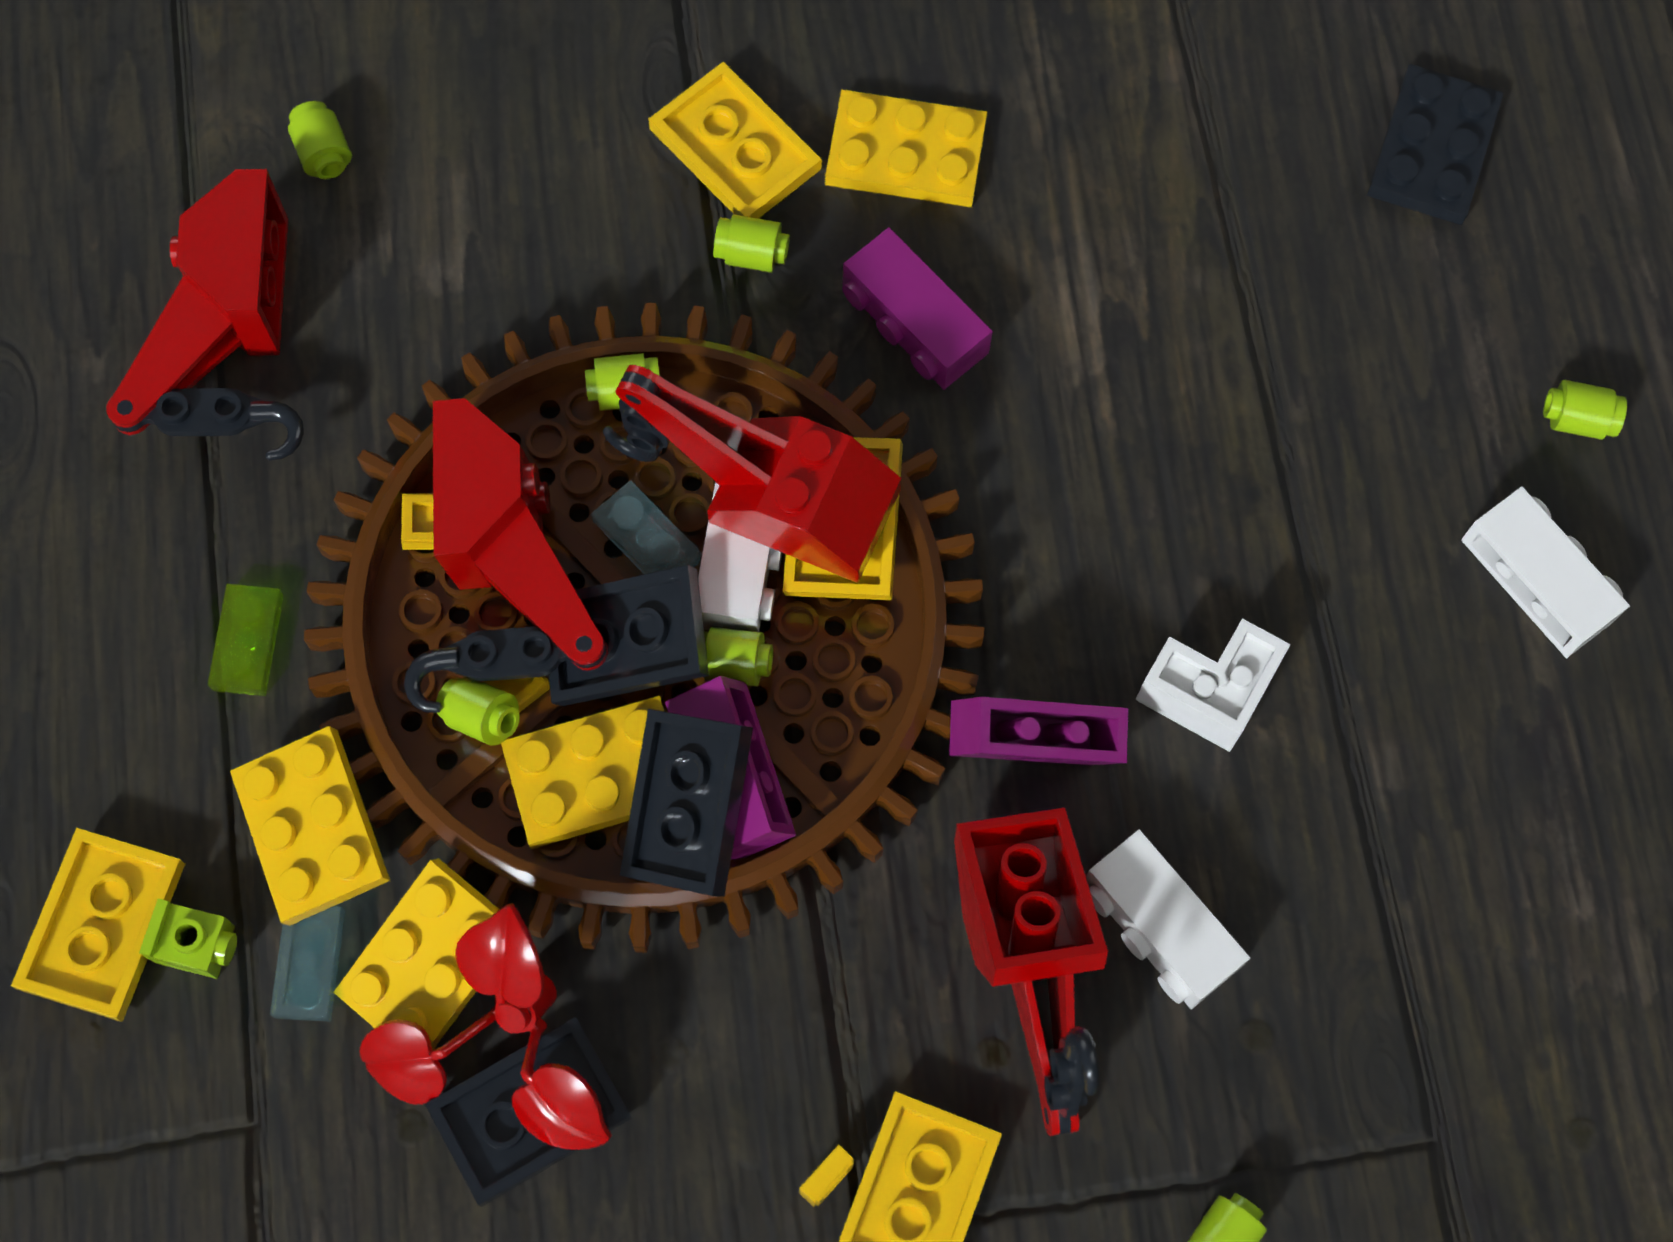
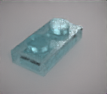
M631 480L591 513L593 522L644 575L685 565L695 567L701 562L702 553Z
M333 906L293 925H282L270 1015L275 1019L331 1022L335 996L333 992L336 988L345 910L342 907Z

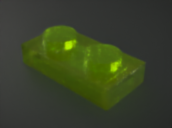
M226 584L208 686L212 691L266 696L284 597L280 589Z

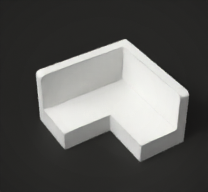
M1242 618L1217 663L1169 636L1145 678L1136 700L1230 752L1242 734L1290 644Z

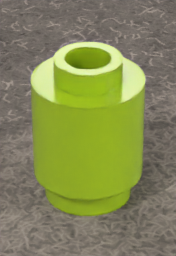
M309 101L295 107L289 114L288 132L304 172L321 179H331L340 175L351 161L352 154L335 113L320 101Z
M733 215L732 219L720 217L715 234L713 256L714 258L725 259V265L773 273L776 263L785 264L790 235L781 233V222Z
M644 353L594 358L595 369L585 370L588 401L598 400L600 411L620 409V398L616 395L615 391L629 365L642 366L659 376L657 357L644 358Z
M1562 380L1557 389L1550 388L1544 403L1543 416L1550 419V427L1555 431L1600 440L1604 439L1605 436L1617 437L1625 421L1627 399L1626 397L1616 395L1614 389Z
M711 627L708 632H704L709 676L704 677L705 681L724 676L745 682L747 686H758L761 676H770L773 663V645L765 644L763 632Z
M468 677L452 678L443 685L437 696L436 702L442 704V711L437 714L443 718L444 723L449 728L485 744L495 746L502 743L518 727L520 715L516 697L482 681H476Z
M1234 1193L1230 1200L1219 1195L1187 1242H1260L1267 1232L1264 1225L1259 1222L1264 1213L1249 1200L1237 1193Z

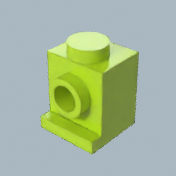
M157 899L139 953L155 964L218 979L221 967L228 966L235 953L237 945V935L233 933L235 925L226 917ZM195 928L198 933L196 941L192 945L183 946L188 929Z

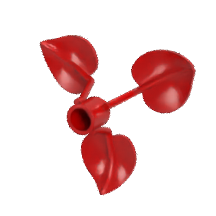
M513 903L504 906L490 917L471 926L460 937L456 945V962L466 982L481 994H496V1005L487 1014L449 1042L433 1050L429 1035L422 1026L400 1019L389 1020L379 1024L366 1035L360 1045L361 1060L366 1063V1068L372 1077L386 1091L406 1103L426 1104L438 1097L445 1089L447 1083L445 1070L438 1060L448 1056L495 1020L508 1033L517 1034L529 1031L531 1034L521 1069V1077L527 1084L520 1086L512 1095V1106L522 1125L537 1139L563 1149H589L607 1143L612 1137L604 1122L601 1105L595 1092L578 1072L568 1066L554 1063L542 1065L534 1072L533 1066L541 1034L547 1029V1023L542 1017L555 1003L557 991L551 979L544 974L533 939Z

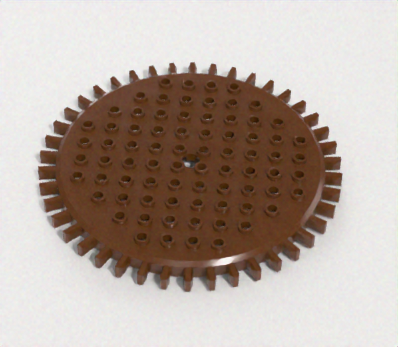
M656 303L645 304L641 316L642 336L616 338L615 320L608 306L597 307L595 317L598 341L585 342L573 346L568 326L562 317L557 315L550 317L549 336L555 351L531 359L527 354L523 340L514 330L504 334L507 358L514 367L494 378L488 375L483 363L472 353L469 352L461 357L466 379L475 388L463 398L467 399L509 436L521 442L520 446L529 462L537 464L539 477L545 474L555 477L554 482L548 486L551 500L550 513L542 514L543 535L569 580H583L585 582L583 588L685 565L696 568L699 576L708 526L707 510L712 502L715 481L671 441L666 447L667 451L659 456L657 460L643 462L621 453L606 440L603 434V429L606 426L612 427L616 433L624 438L627 437L628 432L624 429L623 422L614 417L620 409L600 411L598 400L588 401L585 370L595 369L594 358L644 353V358L657 357L660 377L676 387L749 423L752 418H761L766 414H771L775 417L801 416L849 436L860 438L902 439L909 430L910 418L904 411L890 417L874 431L859 417L871 407L876 397V384L870 379L857 386L843 402L825 390L835 380L838 371V356L829 351L818 361L814 371L808 378L789 369L788 366L796 355V334L789 330H786L776 342L774 352L769 359L747 351L753 341L752 319L742 314L733 327L729 345L704 341L708 331L705 308L702 306L693 307L687 320L688 330L686 338L660 336L662 319ZM430 379L422 385L427 402L432 410L433 401L451 399L444 388ZM549 407L560 410L559 414L554 418L548 419L542 416L543 411ZM393 412L387 419L388 424L397 441L408 446V450L398 460L396 465L388 462L379 454L362 450L357 457L363 471L370 478L383 482L374 501L363 499L353 493L337 491L334 502L339 512L348 518L363 522L357 541H351L337 536L319 535L317 547L322 556L332 561L350 563L347 582L312 581L308 582L307 594L313 603L323 606H343V625L333 627L319 626L304 630V641L309 649L313 651L325 652L344 649L345 659L344 669L322 672L309 677V689L316 698L332 697L341 693L351 692L355 708L354 711L348 714L331 718L319 725L320 730L331 726L338 730L342 742L358 734H365L371 751L349 762L357 786L382 772L386 773L394 786L391 792L375 801L366 810L370 822L378 829L390 823L398 814L409 807L422 821V824L404 839L397 850L409 865L424 857L431 846L441 839L456 852L447 866L464 880H466L471 870L475 867L495 877L493 884L484 897L497 908L501 909L507 905L509 897L515 888L538 896L537 902L529 916V930L532 936L544 939L553 925L556 907L559 903L584 909L578 927L580 942L583 948L595 950L602 935L601 923L604 912L631 914L629 936L636 953H647L652 938L650 929L651 913L678 911L680 914L679 932L688 949L699 948L702 927L697 917L698 908L713 906L723 902L728 908L729 923L739 938L750 935L751 914L744 903L743 896L769 887L775 897L777 908L789 920L798 915V900L796 892L786 878L807 865L814 869L820 883L833 894L843 889V878L840 868L827 855L830 849L844 838H847L855 845L862 856L875 863L882 857L884 848L878 837L862 824V821L876 806L882 807L896 821L910 826L916 819L918 810L913 803L892 789V785L903 769L915 774L925 782L939 785L945 767L935 758L917 751L915 747L920 740L923 730L950 740L951 714L932 708L936 689L951 691L959 695H975L979 675L967 670L945 667L942 665L944 647L981 648L984 638V627L972 624L946 623V604H968L980 601L983 585L981 579L944 580L941 562L962 559L973 554L975 541L972 533L956 534L942 539H935L929 521L946 517L958 510L960 498L956 489L939 492L923 500L919 499L912 483L928 476L936 469L938 456L933 448L919 452L901 464V491L899 493L892 600L872 602L867 599L825 597L795 599L792 596H786L783 592L785 553H782L779 571L769 570L767 588L775 589V598L771 621H767L770 628L763 634L765 644L773 645L772 669L769 677L761 676L758 686L747 687L749 693L761 691L767 696L764 704L754 705L785 802L797 803L801 807V812L795 818H791L796 836L742 860L731 859L725 897L708 896L619 876L629 821L534 849H530L528 842L522 847L510 845L511 835L516 831H525L501 743L495 746L485 744L449 728L444 723L443 718L437 713L424 712L414 707L407 698L404 681L406 671L412 661L416 659L411 657V651L417 645H427L430 651L445 648L477 631L535 626H529L526 623V618L493 587L459 590L435 558L434 550H402V494L433 493V423L424 431H421L409 419ZM582 442H590L594 445L593 449L585 454L575 450L577 445ZM616 477H624L628 480V484L621 489H615L610 486V482ZM689 479H697L702 483V486L696 491H688L683 487L684 483ZM582 509L590 513L589 517L583 522H575L571 519V515L576 510ZM651 512H658L663 515L661 522L654 525L648 524L644 519ZM612 545H619L624 548V553L618 558H610L605 554L606 550ZM691 547L699 552L697 557L689 561L682 559L679 556L680 552L684 548ZM424 574L435 576V581L429 587L417 585L418 579ZM459 610H465L470 613L468 620L462 624H456L451 621L453 614ZM831 622H838L844 626L845 631L838 636H832L826 632L825 627ZM799 656L806 661V665L803 669L795 671L788 668L786 662L791 657ZM867 659H876L882 667L876 673H868L862 668V663ZM447 670L432 671L422 679L421 692L425 698L436 702L439 691L447 681L452 678H463L465 676ZM701 677L614 695L608 701L595 699L566 706L552 704L549 689L519 713L518 727L507 739L559 725L563 721H573L656 696H660L665 712H668L665 702L672 699L674 691L681 688L691 690L708 681ZM835 693L841 696L843 702L837 708H829L823 703V698L827 694ZM413 716L422 718L423 722L418 730L410 732L404 729V724L408 718ZM796 728L802 731L804 737L800 742L792 744L787 742L783 735L788 729ZM865 731H874L879 735L880 740L873 746H867L861 742L860 735ZM444 755H456L458 760L453 768L444 770L439 767V761ZM827 766H834L839 769L841 776L836 781L828 782L821 777L820 772ZM488 792L493 795V801L490 806L477 808L474 805L475 797L478 794ZM594 833H601L607 838L606 844L598 850L590 849L586 845L589 836Z

